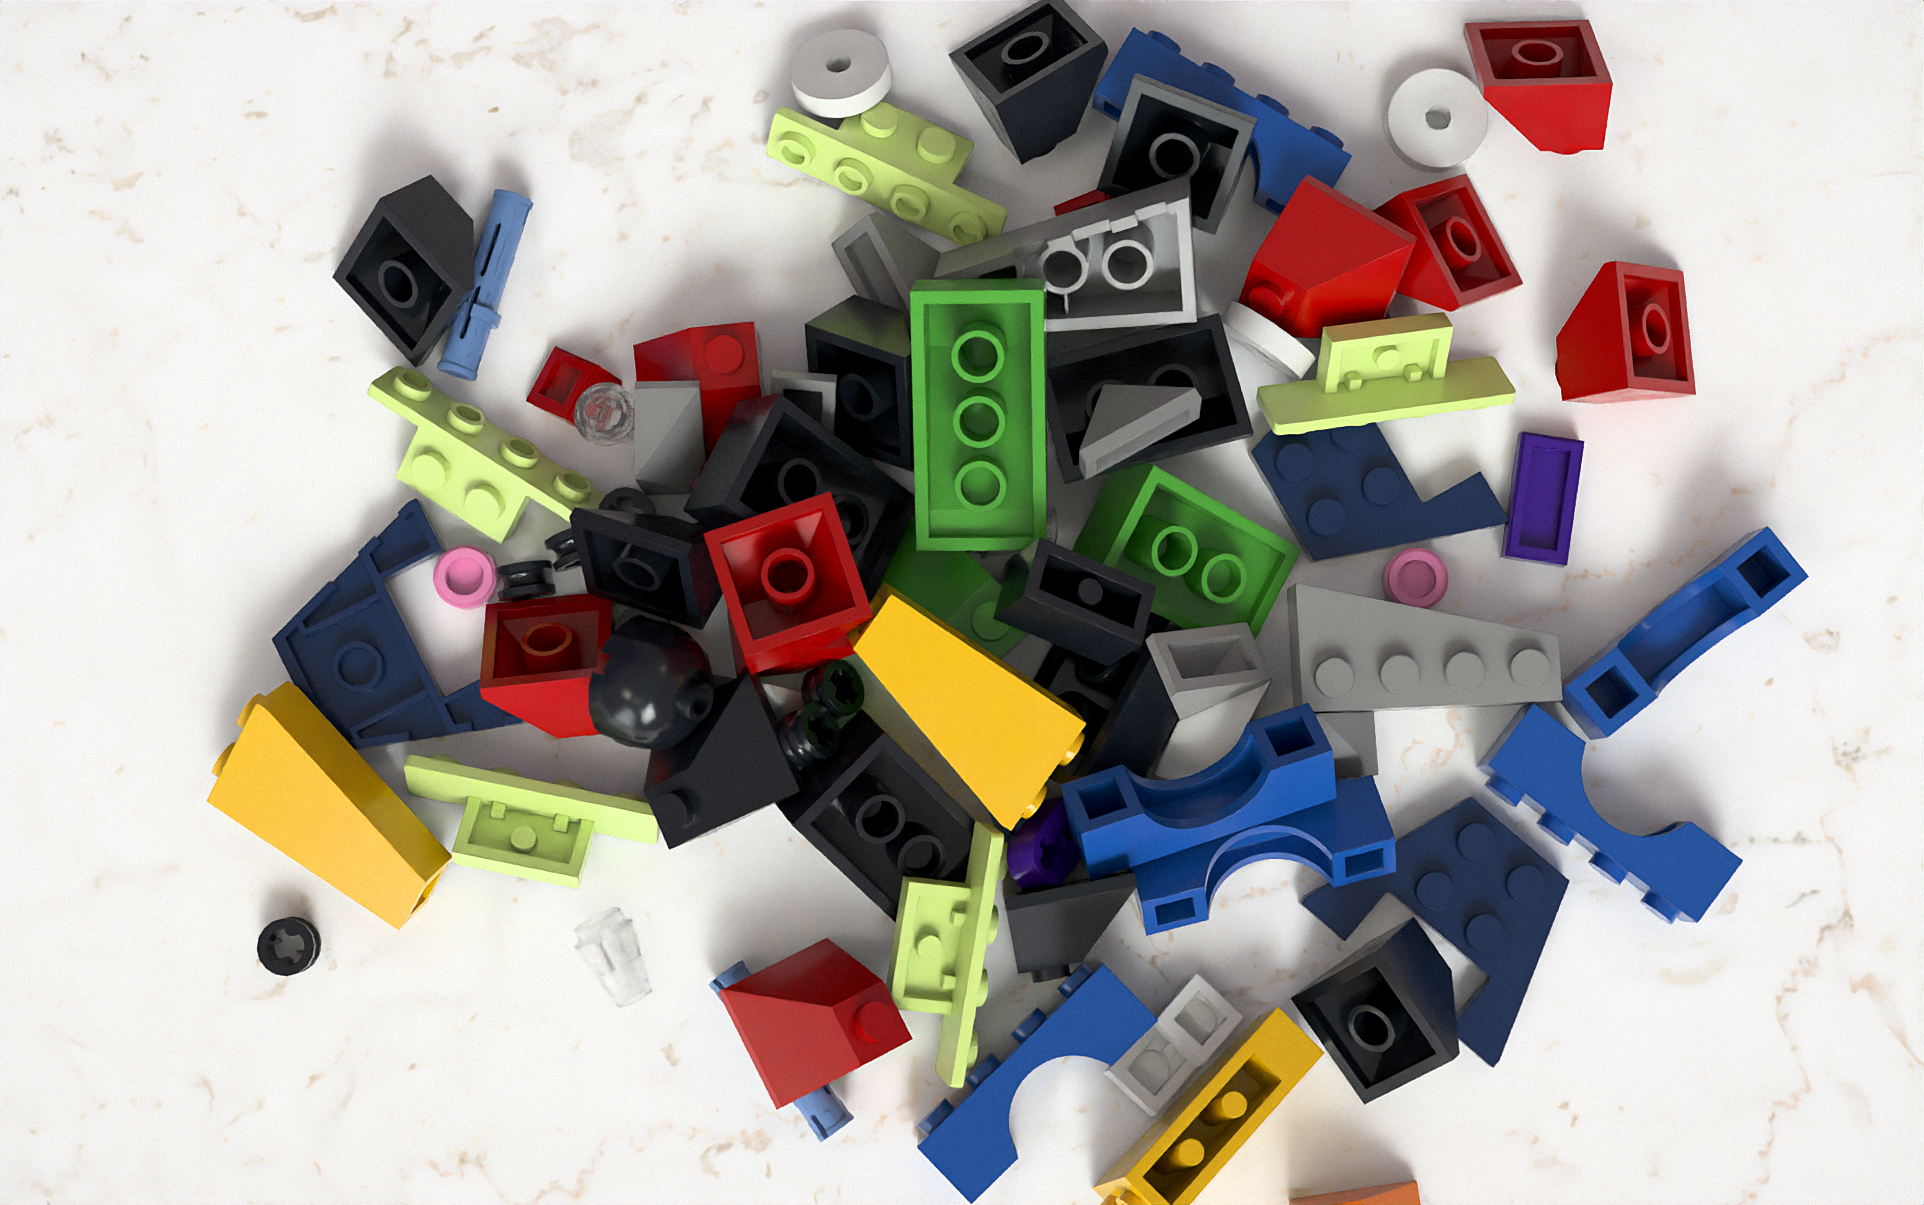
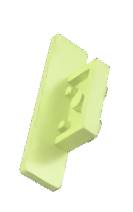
M881 100L875 106L862 113L845 117L838 130L785 106L779 107L774 115L766 147V154L769 157L837 187L847 194L854 195L889 211L906 221L913 222L952 240L960 246L1002 234L1009 214L1006 208L956 185L970 160L975 142Z
M1445 312L1323 327L1316 379L1260 386L1257 388L1256 401L1272 431L1277 435L1302 434L1308 431L1344 426H1362L1367 423L1409 417L1420 418L1431 414L1468 409L1479 410L1490 406L1511 404L1514 402L1516 389L1497 360L1492 356L1447 361L1454 326Z
M395 366L371 382L367 391L370 397L418 426L395 478L500 544L512 536L530 498L570 522L569 516L575 507L599 509V504L606 496L595 489L591 481L581 473L564 469L541 455L538 448L532 442L522 437L511 436L487 421L486 416L478 408L467 403L457 402L433 387L431 380L418 371Z
M432 754L427 757L408 755L404 765L409 794L466 806L452 849L454 864L579 889L595 833L648 844H657L660 828L646 799L635 794L618 793L614 796L587 791L583 786L572 781L556 780L548 783L528 779L508 768L494 767L489 770L461 765L457 760L439 754Z
M975 822L965 883L903 876L886 979V987L898 1010L943 1014L935 1071L948 1087L963 1088L966 1069H973L977 1059L978 1038L976 1032L973 1031L976 1007L984 1005L988 992V973L986 968H983L986 946L995 941L999 925L998 908L993 903L997 880L1002 881L1008 870V844L1004 842V834L988 822Z

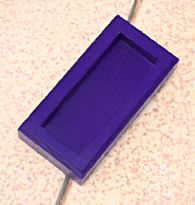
M1524 431L1517 435L1506 513L1509 521L1505 522L1500 558L1562 568L1567 566L1585 441Z

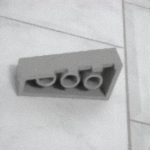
M1186 175L940 253L933 279L1046 278L1047 332L1197 322V282L1190 177Z
M1295 583L1287 589L1293 707L1309 702L1314 714L1527 705L1533 703L1547 704L1563 700L1559 635Z

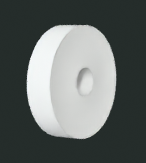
M835 29L812 37L796 50L789 64V76L797 102L806 111L821 117L842 118L862 113L880 102L887 94L892 83V70L888 51L884 43L873 34L858 29Z
M1442 68L1423 70L1407 78L1392 96L1385 113V134L1393 152L1410 167L1430 173L1450 171L1468 161L1483 142L1488 128V108L1481 91L1466 76L1453 70ZM1429 112L1441 113L1446 119V128L1442 130L1431 128L1426 122V114Z
M1231 301L1221 316L1225 333L1272 367L1296 380L1303 378L1316 359L1305 346L1287 332L1238 302Z

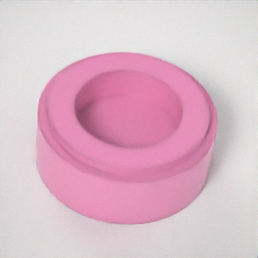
M459 545L450 548L440 556L434 567L433 582L435 589L446 603L465 610L480 608L490 602L498 591L500 578L495 577L494 570L498 567L497 563L487 552L472 545Z
M1408 548L1399 552L1388 561L1382 574V588L1390 602L1429 609L1440 602L1448 587V572L1445 564L1439 556L1424 548Z

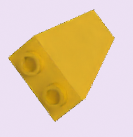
M884 582L869 604L873 618L853 629L847 635L852 648L1002 826L1012 831L1021 817L1029 819L1040 807L1047 793V787L1044 784L1058 764L1066 766L1075 757L1084 741L1085 734L1081 731L1087 723L1076 708Z
M287 680L266 696L257 693L246 704L238 717L237 725L243 730L237 742L231 743L214 764L212 774L218 777L206 801L399 930L428 902L450 863L452 855L297 686Z
M1279 1007L1259 1015L1092 1187L1103 1199L1100 1205H1190L1325 1052Z

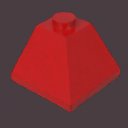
M1589 20L1464 23L1463 35L1483 98L1539 151H1552L1561 155H1572L1582 150H1603L1613 81Z
M1308 174L1298 185L1253 257L1238 303L1262 315L1293 338H1322L1323 327L1386 319L1418 238Z
M1467 174L1401 192L1373 210L1374 213L1418 238L1396 293L1448 312H1454L1509 292L1524 284Z
M1616 260L1602 265L1556 337L1557 360L1555 363V376L1561 388L1562 401L1604 404L1696 395L1683 271Z
M754 321L691 327L633 345L637 382L700 381L707 461L737 402L765 396L760 337Z
M831 492L703 533L750 674L813 654L873 618V613Z
M584 593L486 604L479 685L481 698L557 739L600 734L594 728L588 710L589 683L592 672L603 675L605 665L611 656L601 652L607 639L614 633L616 624L614 602Z
M828 938L718 992L776 1110L913 1039L884 981Z

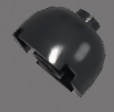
M641 616L623 623L607 639L601 652L611 656L605 665L603 675L592 672L589 683L588 710L594 728L601 735L612 738L616 743L641 749L660 750L684 741L709 714L714 701L713 671L705 650L683 629L666 622Z

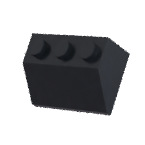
M1219 313L1197 318V322L1173 324L1047 356V437L1064 484L1085 479L1079 470V450L1104 384L1195 387L1202 401L1199 419L1093 477L1252 437L1254 434Z
M1150 612L1142 645L1109 667L1053 644L1033 681L1076 708L1087 724L1081 731L1085 734V737L1075 757L1066 766L1058 764L1047 780L1061 787V784L1121 764L1137 776L1146 778L1174 727L1178 715L1145 639L1154 633L1184 630L1167 618Z

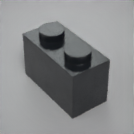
M1039 537L1009 561L993 619L1109 667L1142 645L1157 587Z

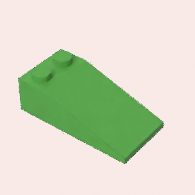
M1046 278L916 280L910 290L916 551L1024 550L1039 537L1047 540Z

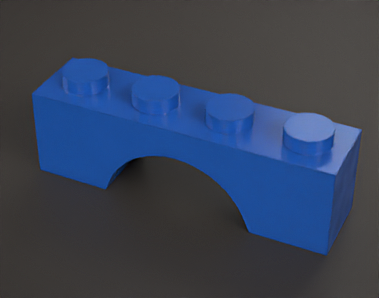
M1133 27L1094 91L1092 108L1116 122H1119L1133 77L1136 73L1257 118L1249 152L1255 178L1252 202L1277 217L1280 216L1298 185L1308 174L1334 188L1352 158L1351 154L1342 150L1344 143L1333 133L1318 126H1312L1310 130L1288 118L1290 114L1288 109L1277 100L1264 94H1257L1256 98L1233 86L1235 79L1227 71L1209 62H1203L1201 66L1179 54L1181 48L1175 41L1158 31L1150 30L1146 35Z
M1768 526L1746 534L1562 680L1563 700L1559 702L1590 740L1608 738L1656 700L1661 691L1692 662L1742 626L1760 617L1809 577L1808 574Z
M1309 702L1248 722L1238 742L1223 758L1208 768L1190 776L1173 780H1150L1137 776L1121 764L1061 784L1070 833L1090 881L1337 798L1333 749Z
M1536 704L1521 706L1476 766L1489 776L1484 785L1509 805L1517 807L1519 802L1523 801L1540 814L1541 817L1536 822L1537 826L1556 841L1568 846L1574 840L1592 853L1593 856L1588 861V864L1602 876L1617 885H1620L1626 879L1645 893L1639 902L1661 920L1671 925L1676 918L1684 922L1698 923L1742 864L1743 860L1691 821H1675L1657 832L1642 836L1622 832L1608 824L1594 810L1583 787L1581 768L1586 742Z
M1373 775L1356 779H1336V799L1127 868V871L1134 872L1136 876L1137 887L1133 892L1146 936L1209 920L1212 901L1221 884L1238 869L1257 861L1284 859L1299 862L1317 871L1334 888L1396 872L1395 836Z
M1102 961L1093 969L1085 962L1074 969L1071 975L1066 977L1056 988L1064 997L1046 1015L1038 1007L1035 1008L1010 1033L1017 1043L1000 1060L992 1052L988 1054L965 1077L964 1080L971 1088L954 1105L946 1098L941 1100L917 1125L924 1132L917 1141V1149L971 1205L1018 1159L1017 1149L1009 1129V1113L1014 1095L1028 1074L1043 1063L1064 1056H1085L1113 1066L1158 1021Z

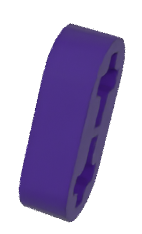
M1063 796L1043 801L1037 811L1013 835L1008 844L1007 862L1009 871L1017 885L1025 891H1034L1060 884L1081 859L1070 833Z

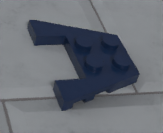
M1387 314L1386 319H1391L1389 314ZM1376 422L1367 423L1362 426L1314 430L1302 434L1277 435L1271 429L1248 454L1311 564L1390 549L1405 544L1451 537L1456 534L1497 528L1509 521L1481 471L1432 499L1422 502Z
M417 498L407 502L397 512L399 515L377 537L374 536L358 552L359 556L333 582L329 581L271 639L293 684L306 695L355 750L526 723L522 719L482 699L479 690L480 679L444 697L388 585L389 580L446 552L422 501Z
M1466 797L1395 841L1396 872L1335 888L1327 882L1323 886L1304 895L1298 903L1338 938L1346 941L1385 893H1390L1486 976L1484 982L1458 1011L1456 1019L1459 1041L1485 1064L1494 1068L1500 1061L1570 880L1472 797Z

